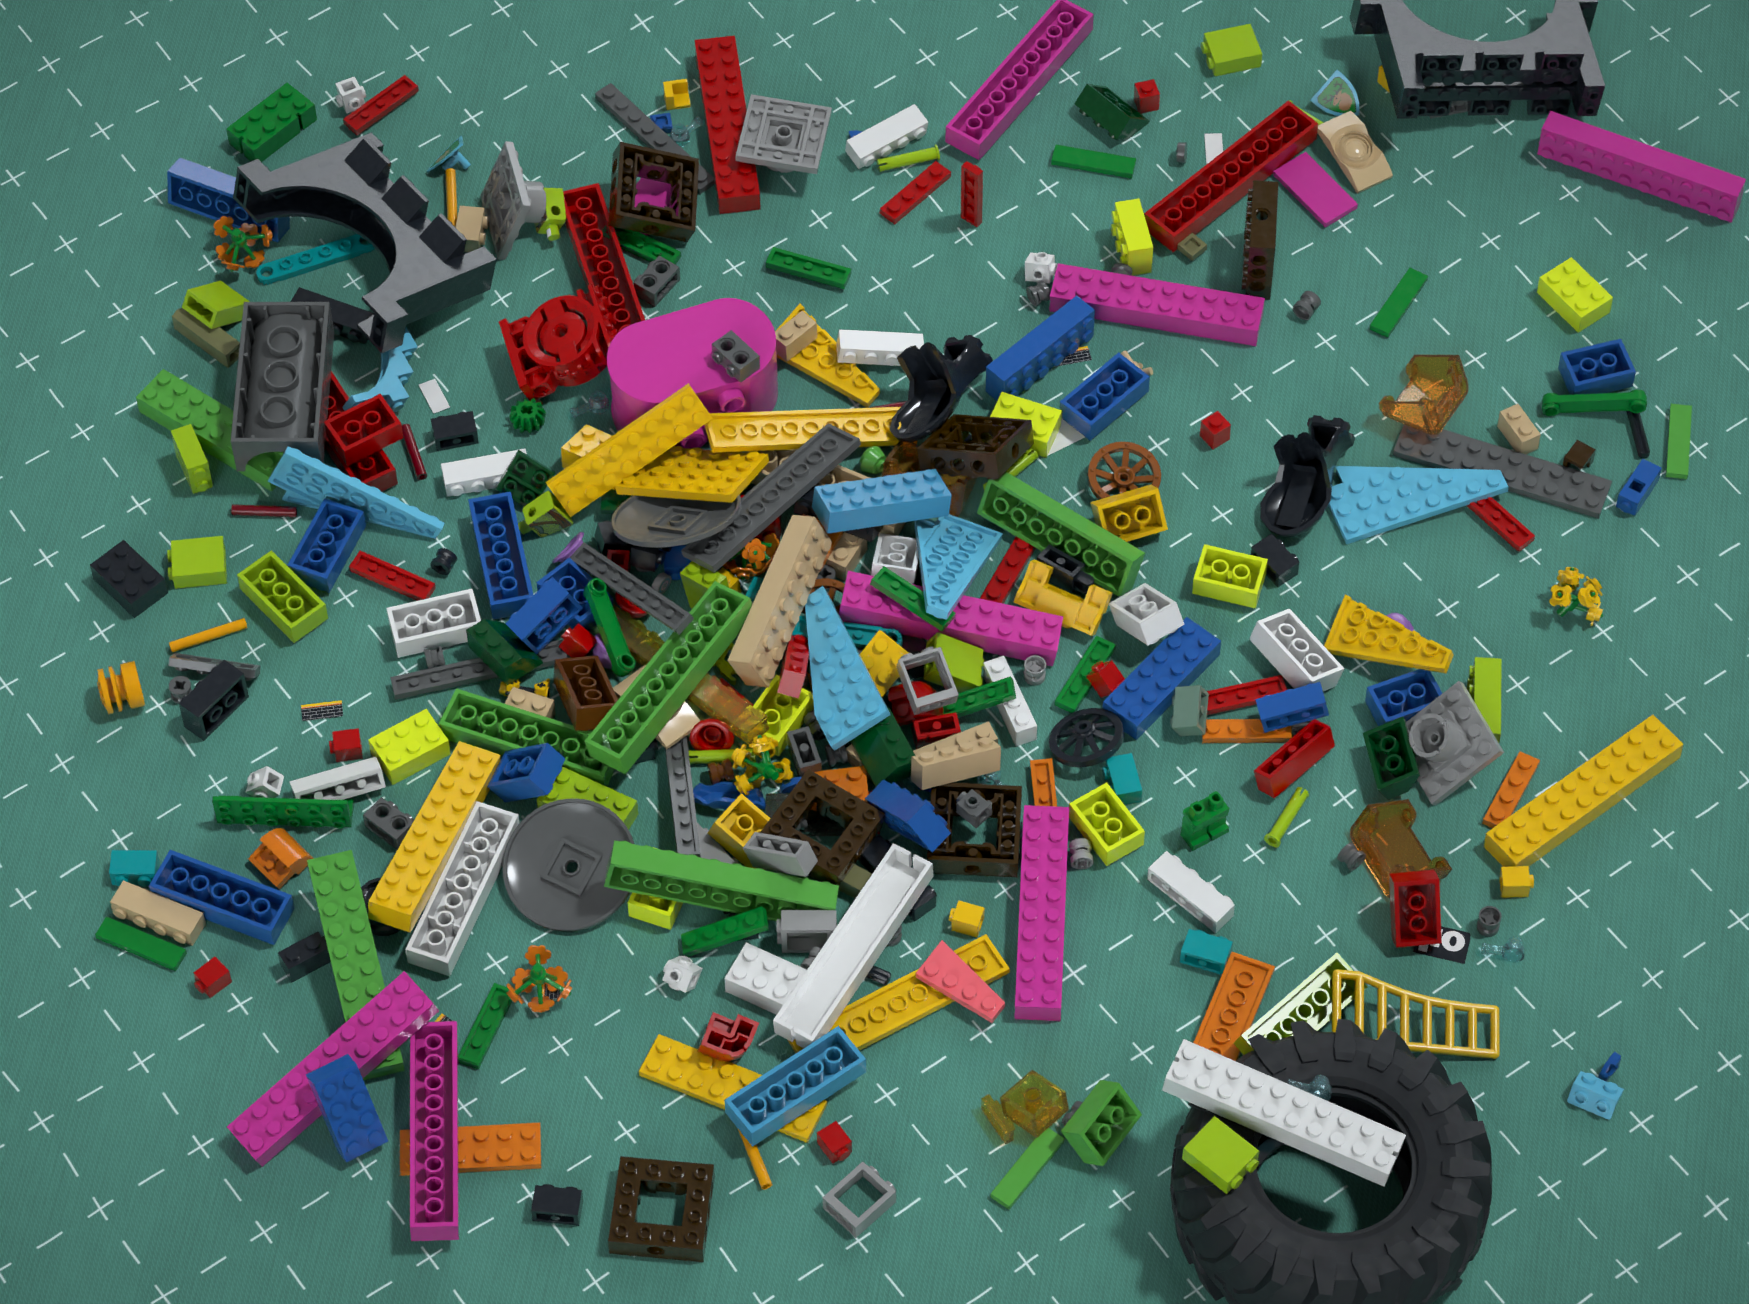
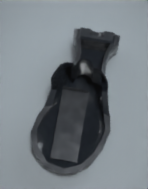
M965 335L962 340L949 337L943 347L944 355L934 344L927 342L920 349L916 345L910 346L897 357L898 362L910 381L908 400L893 416L890 425V432L897 440L911 443L921 440L934 433L949 419L959 404L965 389L979 374L985 372L986 366L993 361L990 354L984 353L981 349L983 343L979 338H975L972 335Z
M1313 415L1307 422L1309 433L1302 432L1297 438L1290 434L1282 436L1273 446L1279 462V468L1275 483L1268 489L1260 503V519L1271 533L1284 537L1299 536L1308 532L1321 520L1331 501L1334 468L1342 453L1353 446L1355 441L1354 434L1349 433L1351 428L1349 422L1344 421L1342 418L1334 417L1333 420H1327L1322 416Z

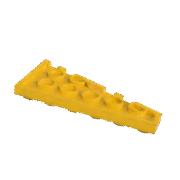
M801 303L793 310V312L786 318V320L779 326V328L785 325L788 321H790L801 311H803L809 316V314L805 311V308L802 306ZM818 324L817 339L786 362L777 354V358L866 408L880 394V389L865 372H861L855 363H838L837 342Z
M1346 594L1324 644V647L1332 655L1440 673H1447L1454 656L1452 650L1433 640L1420 636V633L1405 628L1403 624L1378 611L1375 612L1367 608L1361 602L1357 603Z

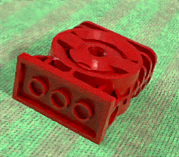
M589 284V293L587 294L582 289L576 290L577 296L569 294L550 299L540 305L530 317L525 316L511 323L506 318L498 321L519 388L530 401L534 398L536 403L541 402L543 404L541 398L554 393L558 385L572 387L584 384L595 378L607 366L608 348L613 338L619 332L614 328L616 321L613 314L609 313L608 310L611 307L609 300L606 296L603 297L598 285Z

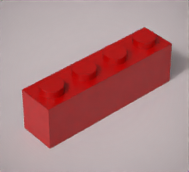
M791 635L784 653L777 693L798 699L806 676L809 657L808 639L803 635Z
M1316 719L1312 720L1254 770L1258 790L1276 798L1335 747L1331 727Z

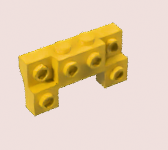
M1035 559L1031 560L1013 602L1031 610L1063 616L1062 627H1072L1091 636L1095 635L1113 593L1093 584L1089 586L1085 599L1048 584L1054 567Z

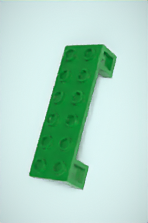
M220 795L213 796L212 798L217 823L224 825L245 824L253 826L261 824L268 826L289 825L291 827L312 826L315 828L322 826L335 828L352 826L354 801L352 799L323 800Z

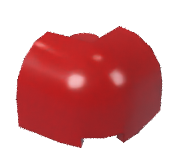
M911 681L917 698L937 693L927 683ZM903 684L889 688V701L892 703L893 715L899 726L911 724L914 719L944 714L943 707L914 715Z
M713 1012L697 1051L720 1061L730 1062L743 1056L750 1047L759 1022L740 1014L737 1015L735 1020H731Z

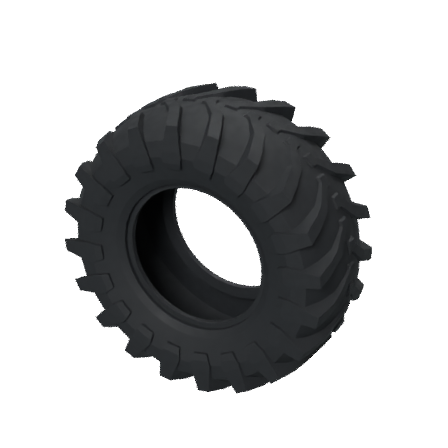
M1338 1019L1336 1032H1318L1307 1022L1298 1021L1291 1022L1293 1036L1276 1041L1268 1040L1260 1034L1249 1038L1248 1041L1253 1051L1236 1060L1238 1063L1406 1135L1392 1168L1401 1184L1404 1198L1386 1218L1358 1231L1345 1233L1322 1232L1302 1226L1285 1216L1269 1200L1257 1174L1268 1156L1284 1145V1143L1195 1104L1188 1103L1192 1108L1186 1116L1184 1125L1180 1127L1174 1144L1170 1184L1172 1210L1177 1238L1188 1263L1194 1264L1199 1280L1215 1301L1225 1297L1229 1304H1432L1445 1293L1453 1290L1456 1291L1463 1282L1460 1276L1465 1271L1469 1261H1473L1480 1249L1481 1239L1484 1236L1492 1200L1491 1146L1483 1121H1478L1475 1105L1462 1082L1451 1084L1444 1066L1429 1050L1415 1058L1406 1042L1396 1032L1384 1028L1379 1039L1376 1040L1367 1037L1351 1020ZM1214 1116L1259 1150V1164L1252 1173L1248 1172L1243 1177L1244 1179L1237 1189L1232 1188L1227 1194L1182 1159L1183 1148Z

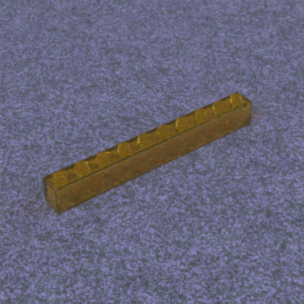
M614 605L613 609L631 656L640 665H647L665 642L655 631H649L640 620H634L628 612ZM707 673L687 697L690 702L713 719L725 722L728 730L748 745L752 743L754 737L763 735L769 730L767 715L761 709H755L746 698H740L731 687H725L715 675L710 676Z

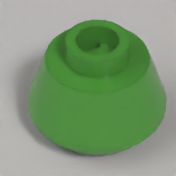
M872 446L863 453L859 465L863 472L878 474L885 470L887 458L880 447Z

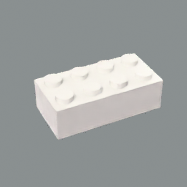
M473 589L387 608L389 625L398 658L422 653L424 649L434 650L438 646L444 648L468 642L466 630L481 621Z
M1290 609L1257 621L1250 636V641L1294 689L1310 683L1320 682L1322 690L1326 691L1337 685L1344 670V667Z

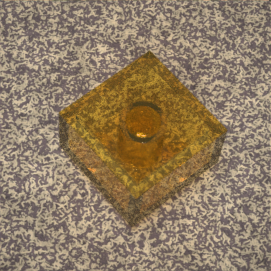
M1031 1070L1000 1097L1003 1116L1036 1138L1069 1110L1066 1091L1034 1070Z

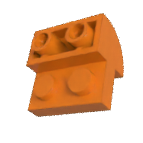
M276 828L266 833L260 839L262 844L248 858L279 889L282 888L294 873L299 875L307 867V860L314 859L283 828Z

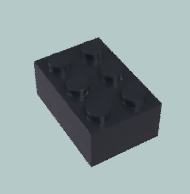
M122 540L90 564L93 579L134 618L168 594L165 578L125 540Z
M226 660L214 666L210 674L205 679L200 680L189 694L182 697L179 703L184 727L205 741L249 698L244 673Z

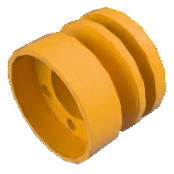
M135 661L120 664L119 675H116L112 666H109L110 677L106 678L103 668L97 669V685L100 698L108 714L114 713L112 703L116 702L118 710L121 712L123 710L122 701L127 700L131 709L145 706Z

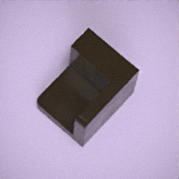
M1576 440L1565 455L1563 466L1569 467L1573 464L1581 469L1585 466L1590 467L1594 461L1596 449Z

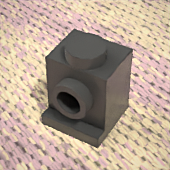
M974 790L968 793L962 792L956 800V813L976 829L992 815V802L986 801Z

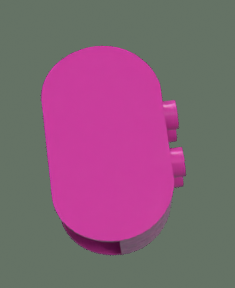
M716 299L629 325L613 338L608 348L607 367L612 392L611 412L618 432L688 383L709 413L772 411L777 402L778 374L774 327L764 312L755 305L741 299ZM730 330L760 356V369L741 383L735 377L729 376L726 369L721 364L715 363L711 356L712 343ZM703 425L673 447L701 448L709 441L705 426Z

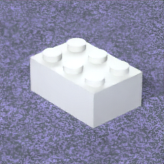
M879 533L871 576H875L885 566L909 583L915 585L919 566L916 538Z
M1146 583L1109 603L1116 625L1146 645L1158 642L1163 636L1174 633L1179 627L1184 625L1177 602Z
M746 943L725 977V992L777 1015L807 969Z

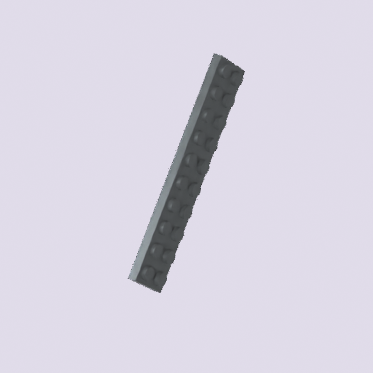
M1406 418L1393 450V456L1431 468L1500 470L1508 485V491L1598 519L1612 484L1611 480L1408 418Z
M829 423L826 424L741 498L742 508L740 514L729 526L712 536L689 543L681 550L683 557L715 573L746 546L748 542L753 540L861 445L860 439Z

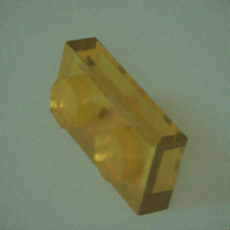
M990 1094L981 1098V1110L1005 1145L1014 1140L1015 1127L1011 1119H1006L1003 1115L1000 1103L997 1100L994 1101Z

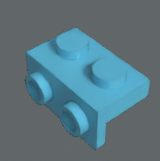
M1580 1071L1573 1083L1567 1102L1610 1120L1624 1089L1618 1087L1613 1082H1606L1591 1073Z

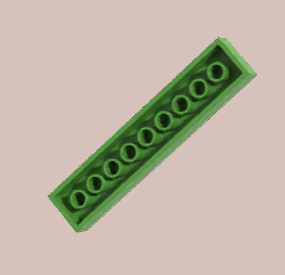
M714 581L689 612L694 618L680 635L676 632L670 635L584 741L590 757L626 774L740 633L752 607L750 597Z
M614 840L608 860L604 887L738 914L762 906L766 909L767 920L772 921L781 919V910H835L839 885H834L830 882H819L806 877H794L781 872L774 873L761 868L754 869L737 863L730 864L720 862L717 859H705L692 854L685 855L672 850H660L648 845L640 846L627 841Z
M352 850L307 860L345 1022L385 988ZM400 1047L367 1074L363 1081L405 1071Z

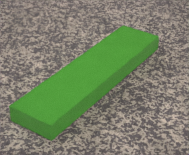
M1670 404L1666 477L1688 478L1691 405Z
M1045 1126L991 1192L990 1197L1010 1210L1062 1146L1065 1138Z

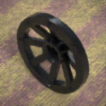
M1101 708L1082 709L1067 715L1054 726L1049 736V746L1053 757L1061 764L1077 768L1089 767L1104 762L1119 750L1124 740V729L1119 717L1111 711ZM1099 719H1100V720L1107 721V722L1095 724ZM1115 728L1114 736L1100 731ZM1069 737L1058 747L1060 738ZM1100 739L1109 744L1100 751L1095 741ZM1076 742L1073 756L1065 754L1064 752ZM1089 745L1094 754L1081 756L1083 746Z

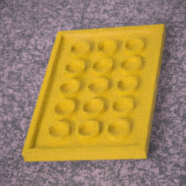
M681 446L671 447L631 476L623 478L622 482L615 486L616 493L620 495L732 503L768 464L769 457L768 454H761L756 451L750 453L740 451L712 452L711 450H704L698 447L692 449Z

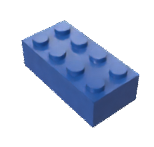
M1118 352L1060 401L1062 419L1091 441L1149 392L1150 376Z
M324 498L287 566L307 586L330 593L366 527L364 511Z
M882 780L865 798L871 806L885 813L884 822L891 830L931 852L951 834L946 828L947 822L940 815L936 816L933 812L935 808L926 799L923 801L916 794L912 795L906 788L901 789L895 782L890 784Z
M348 1054L306 1074L335 1147L346 1162L388 1142L359 1068Z

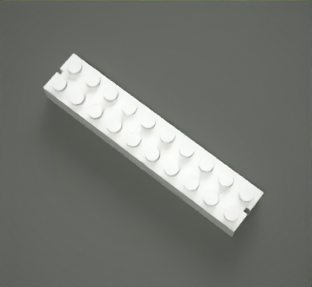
M894 843L892 844L773 1019L774 1032L791 1042L796 1039V1044L805 1048L830 1031L933 878V863L915 854L913 856V868H911V852Z
M1183 1039L1175 1060H1173L1165 1077L1162 1091L1381 1186H1385L1406 1137L1401 1132Z

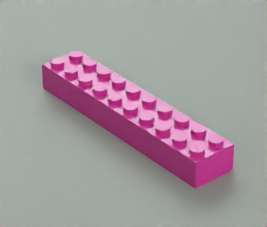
M1056 0L947 124L945 142L980 160L1093 30L1094 14L1068 0Z
M1550 111L1541 129L1537 154L1544 158L1558 161L1564 165L1578 168L1584 172L1595 174L1604 179L1615 181L1624 186L1635 188L1641 192L1652 194L1661 199L1672 201L1681 206L1692 208L1731 223L1741 204L1746 182L1745 178Z
M1058 263L1050 293L1049 311L1056 312L1077 295L1095 310L1094 319L1256 346L1264 312L1265 298Z
M848 571L839 610V616L843 622L895 629L903 635L924 638L926 640H929L938 632L983 649V652L1020 660H1026L1030 656L1037 655L1045 660L1046 665L1053 666L1063 616L963 595L953 610L956 613L955 618L943 631H940L870 585L871 579L874 576ZM914 585L915 587L923 591V586Z
M1024 805L1015 1019L1061 1021L1069 807Z
M405 971L402 972L230 1123L227 1128L263 1167L322 1115L306 1074L348 1054L356 1062L361 1076L364 1078L436 1015L439 1010Z
M457 1021L426 1022L410 1037L411 1241L459 1240Z

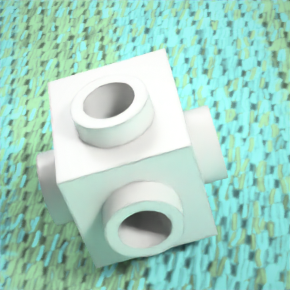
M355 77L335 83L338 95L335 96L339 107L343 106L346 113L355 111L365 104L364 98L367 97L363 86H359Z
M1030 252L1025 261V281L1037 283L1044 281L1045 283H1050L1057 269L1055 255L1045 252Z
M268 766L263 767L249 775L246 793L257 798H275L280 795L284 776Z
M678 956L666 963L663 969L665 974L662 980L668 983L670 988L686 993L695 989L703 968L692 963L693 961L686 956Z

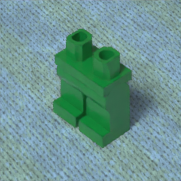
M1217 791L1183 809L1184 816L1180 835L1192 851L1209 843L1210 839L1213 841L1229 832L1226 816H1228L1230 808Z

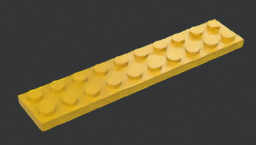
M900 407L709 413L713 419L704 425L712 452L799 449L828 423L859 438L861 442L859 447L917 444V441L912 443L899 441L890 432L892 418Z
M987 934L954 950L986 984L1010 973V968ZM917 969L847 1005L830 1031L839 1026L860 1051L953 1003L954 1000L916 978V972L919 970ZM796 1039L793 1042L788 1040L795 1053L804 1049L796 1044Z

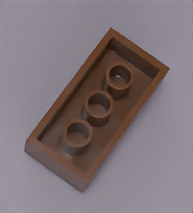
M598 655L555 659L553 682L575 731L595 729L618 701Z

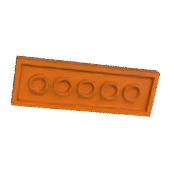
M1231 952L1193 1043L1231 1060H1238L1241 1051L1233 1043L1252 1026L1275 971V966Z
M540 1123L458 1127L459 1173L542 1168ZM410 1129L400 1130L401 1176L410 1175Z

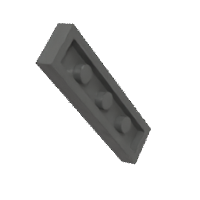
M174 653L169 657V666L175 667L178 671L192 669L197 670L199 674H210L212 668L219 665L223 660ZM227 661L244 673L246 681L253 680V678L260 674L261 665Z

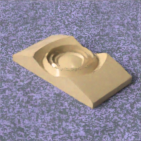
M1352 111L1318 125L1317 133L1357 194L1393 177L1383 152L1373 143L1365 124Z
M646 665L613 687L618 699ZM684 701L655 738L667 750L687 736L694 728V725L700 722V720L686 701Z

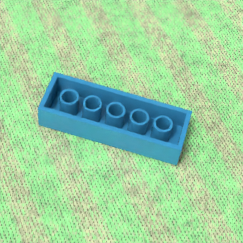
M929 469L815 486L812 508L828 534L949 516L952 495L937 470Z
M837 1026L725 1099V1113L753 1147L866 1073V1058L842 1029Z

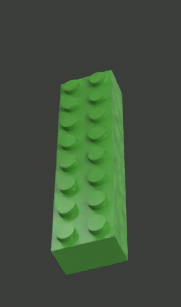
M162 369L136 396L139 412L170 431L191 424L202 450L236 470L231 446L233 410L165 369ZM266 452L256 455L247 462L245 471L238 472L272 492L277 486L268 482V479L284 452Z
M1007 472L999 479H988L977 514L1040 551H1043L1050 544L1084 563V572L1093 576L1095 583L1119 597L1133 588L1145 552Z
M457 688L439 722L440 729L449 741L456 743L461 741L499 754L500 757H503L505 751L548 743L565 758L562 767L606 787L615 771L614 768L590 757L584 741L592 733L591 731H575L573 725Z

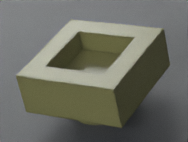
M1191 233L1178 243L1177 249L1193 261L1207 250V244Z

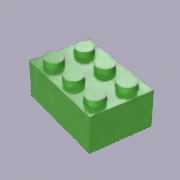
M1100 1080L1061 1132L1084 1163L1104 1166L1142 1114L1120 1083Z

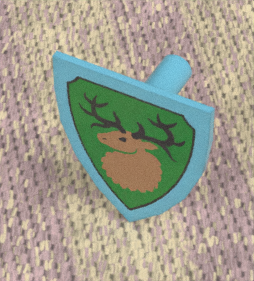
M1338 70L1331 75L1310 100L1323 111L1336 116L1352 111L1356 116L1360 115L1357 92L1352 83Z
M460 136L435 160L427 172L435 169L446 159L448 160L442 165L444 170L452 168L457 162L464 169H467L471 164L458 151L463 145V137Z

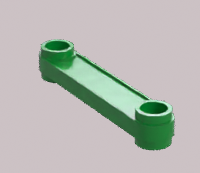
M1639 389L1628 393L1575 395L1546 393L1541 401V408L1546 416H1556L1559 413L1608 411L1642 413L1647 407L1646 393Z
M594 578L585 586L583 595L589 603L610 658L613 673L619 677H625L634 669L635 659L630 654L607 594L605 582L599 578Z

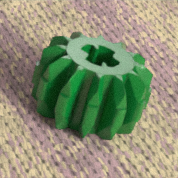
M524 398L523 402L517 400L516 406H511L510 421L514 429H519L521 434L524 431H528L531 434L533 429L539 431L540 426H544L546 412L541 402L536 403L534 398L531 401Z

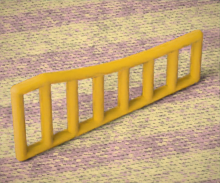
M1336 969L1332 972V1032H1336L1337 1021L1341 1019V979L1355 980V1024L1363 1033L1364 983L1377 988L1376 1040L1379 1039L1384 1028L1387 1029V993L1400 997V1037L1406 1042L1411 1052L1423 1053L1429 1050L1434 1054L1491 1059L1499 1057L1498 1006L1452 1001L1422 995L1386 983L1360 971ZM1409 1000L1422 1004V1043L1409 1042ZM1432 1006L1445 1009V1045L1432 1044ZM1454 1010L1468 1012V1047L1454 1046ZM1477 1013L1490 1014V1049L1477 1048Z

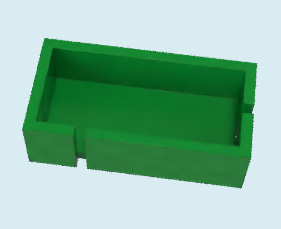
M285 83L226 128L229 144L241 154L244 152V156L249 161L259 159L263 162L301 133L300 126L305 130L317 120L315 104L289 83Z

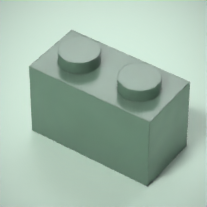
M1201 685L1175 688V695L1172 698L1174 711L1170 722L1172 729L1180 736L1205 735L1209 693Z

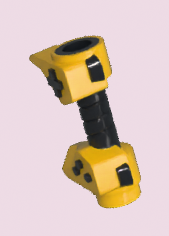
M547 678L541 683L535 684L534 688L520 686L519 679L509 685L501 681L499 694L507 697L512 688L515 687L549 698L550 679Z

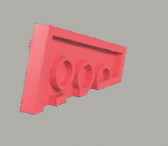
M941 940L916 972V978L990 1023L994 1022L1005 1007V1002L943 940Z

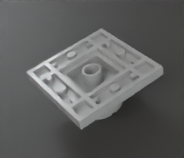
M751 94L735 161L767 166L770 170L780 171L781 173L800 171L817 174L832 108Z
M505 141L480 195L483 208H485V215L489 217L488 226L497 259L506 260L509 251L512 250L515 238L519 235L521 226L524 223H539L546 209V193L543 190V184L540 181H524L522 176L523 169L518 161V152L515 150L514 143Z
M1460 681L1406 722L1409 742L1413 748L1420 772L1417 780L1431 804L1435 806L1504 753L1465 685Z

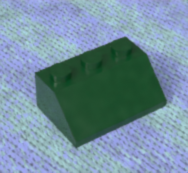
M1086 84L1074 103L1080 108L1079 112L1081 114L1091 117L1096 126L1102 129L1105 128L1108 131V135L1115 140H1128L1149 123L1146 117L1107 86Z
M483 619L466 630L469 648L506 685L511 684L543 664V661L504 622Z
M888 708L890 716L850 741L875 788L882 780L892 784L893 782L911 777L912 756H915L890 708Z
M1402 716L1363 733L1377 789L1387 800L1409 792L1420 776L1415 754L1409 742L1406 721Z

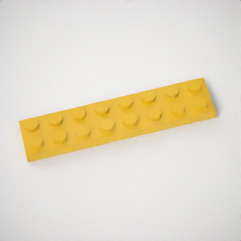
M688 383L546 481V484L568 515L572 517L621 483L623 478L631 476L713 418Z
M658 1034L639 1070V1076L724 1110L725 1099L762 1076L731 1062L714 1059L698 1052L696 1048ZM823 1100L777 1131L808 1143L827 1106V1101Z

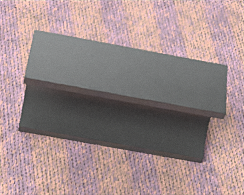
M244 302L231 432V446L237 471H245L247 462L256 455L266 452H285L288 446L300 450L311 458L319 459L324 464L326 441L324 421L328 417L334 344V327L329 302Z

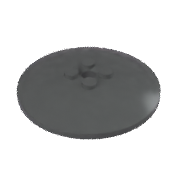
M633 495L615 510L612 516V528L619 539L636 546L671 547L702 540L725 529L740 514L742 502L740 495L732 503Z
M562 799L539 807L520 822L507 843L503 858V878L508 895L525 917L544 928L554 931L572 932L598 925L612 916L630 894L628 891L604 887L607 864L614 840L635 844L630 831L614 812L593 801ZM571 862L578 864V868L574 873H568L566 870L567 865Z

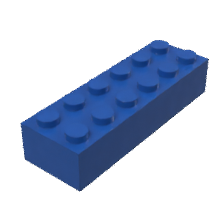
M179 158L167 171L168 203L216 221L222 216L232 217L234 220L232 226L235 228H242L243 223H248L249 225L256 224L259 234H261L262 225L267 224L268 229H271L273 235L272 241L277 243L290 229V217L274 218L257 223L233 198L236 177L183 158Z
M1076 295L986 366V392L998 401L1001 392L1018 397L1022 391L1028 390L1036 380L1043 378L1051 368L1061 364L1066 356L1075 353L1080 345L1092 339L1094 335L1095 310Z
M511 492L468 499L492 619L510 617L525 604L529 597L533 596Z
M1188 617L1183 620V626L1179 627L1174 633L1169 634L1103 701L1102 709L1116 714L1121 720L1124 732L1135 740L1173 704L1172 698L1175 695V688L1190 686L1220 655L1221 640Z
M169 850L149 885L151 892L202 912L204 918L208 921L275 945L295 909L292 895L173 850Z

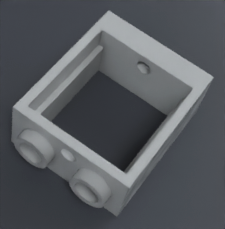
M928 647L922 650L921 653L915 655L908 653L900 657L896 668L914 715L956 703L959 694L941 647L935 649ZM935 661L945 690L917 698L907 669Z
M781 910V919H777V944H782V953H809L813 947L822 948L837 927L836 910Z
M862 1162L822 1197L823 1209L857 1238L896 1203V1189L891 1182H885L873 1166H867ZM864 1177L883 1196L858 1218L838 1198Z

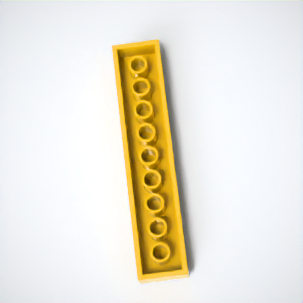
M1651 715L1488 831L1485 836L1484 848L1503 867L1531 866L1680 759L1684 744L1654 715Z
M461 741L458 742L368 901L369 919L411 933L441 877L476 802L483 803L490 791L487 786L500 763L499 754Z

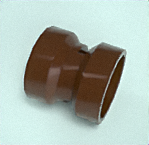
M729 758L722 760L721 765L715 762L707 763L712 785L720 783L723 778L726 781L734 780V772Z

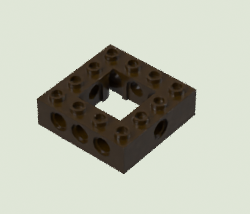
M620 142L612 157L608 226L688 242L696 229L699 159ZM640 177L671 184L670 206H664L663 208L649 205L648 202H640L635 207V196L638 191L636 189V178Z
M1253 180V188L1248 189V201L1251 202H1247L1244 230V240L1246 242L1243 249L1244 260L1241 290H1245V295L1270 300L1276 247L1278 182Z
M953 414L917 448L920 471L936 469L938 474H948L951 477L962 475L968 476V478L987 477L989 480L999 479L1034 444L1032 421Z
M808 769L760 833L808 841L818 860L808 876L819 882L825 881L834 885H840L881 830L885 813ZM815 803H817L816 810L820 815L828 816L846 829L831 850L797 830L798 825L803 819L808 817L809 811Z
M948 783L932 787L931 804L935 808L933 812L936 816L940 815L947 822L946 828L951 832L933 852L927 851V861L933 863V873L1017 878L1022 786ZM974 790L986 801L992 802V815L988 818H998L996 849L991 843L984 842L983 844H964L963 841H959L951 846L953 816H960L956 813V800L962 792L968 793Z
M620 1156L608 1238L609 1254L704 1262L715 1181L714 1165ZM641 1184L650 1193L658 1191L675 1193V1195L686 1194L682 1226L638 1222L637 1208L641 1203Z

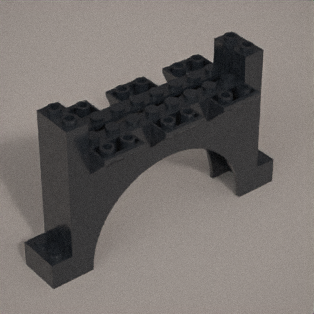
M1353 0L1350 13L1354 35L1374 34L1397 119L1417 118L1418 116H1449L1452 101H1467L1468 116L1508 115L1512 100H1527L1528 115H1549L1550 111L1558 114H1568L1571 99L1577 116H1597L1605 83L1588 32L1591 30L1598 0H1555L1553 12L1546 13L1547 21L1540 28L1520 38L1497 42L1468 40L1439 31L1418 18L1402 0Z
M372 132L271 172L259 159L238 166L233 198L257 223L281 217L321 219L352 230L367 240L380 253L390 275L378 288L362 296L361 300L374 312V315L358 323L357 328L381 353L403 344L407 324L491 289L496 264L494 255L484 246L464 254L467 239L442 213L437 215L432 222L426 217L429 200L404 175L400 176L395 183L389 179L391 162L382 153L383 143Z

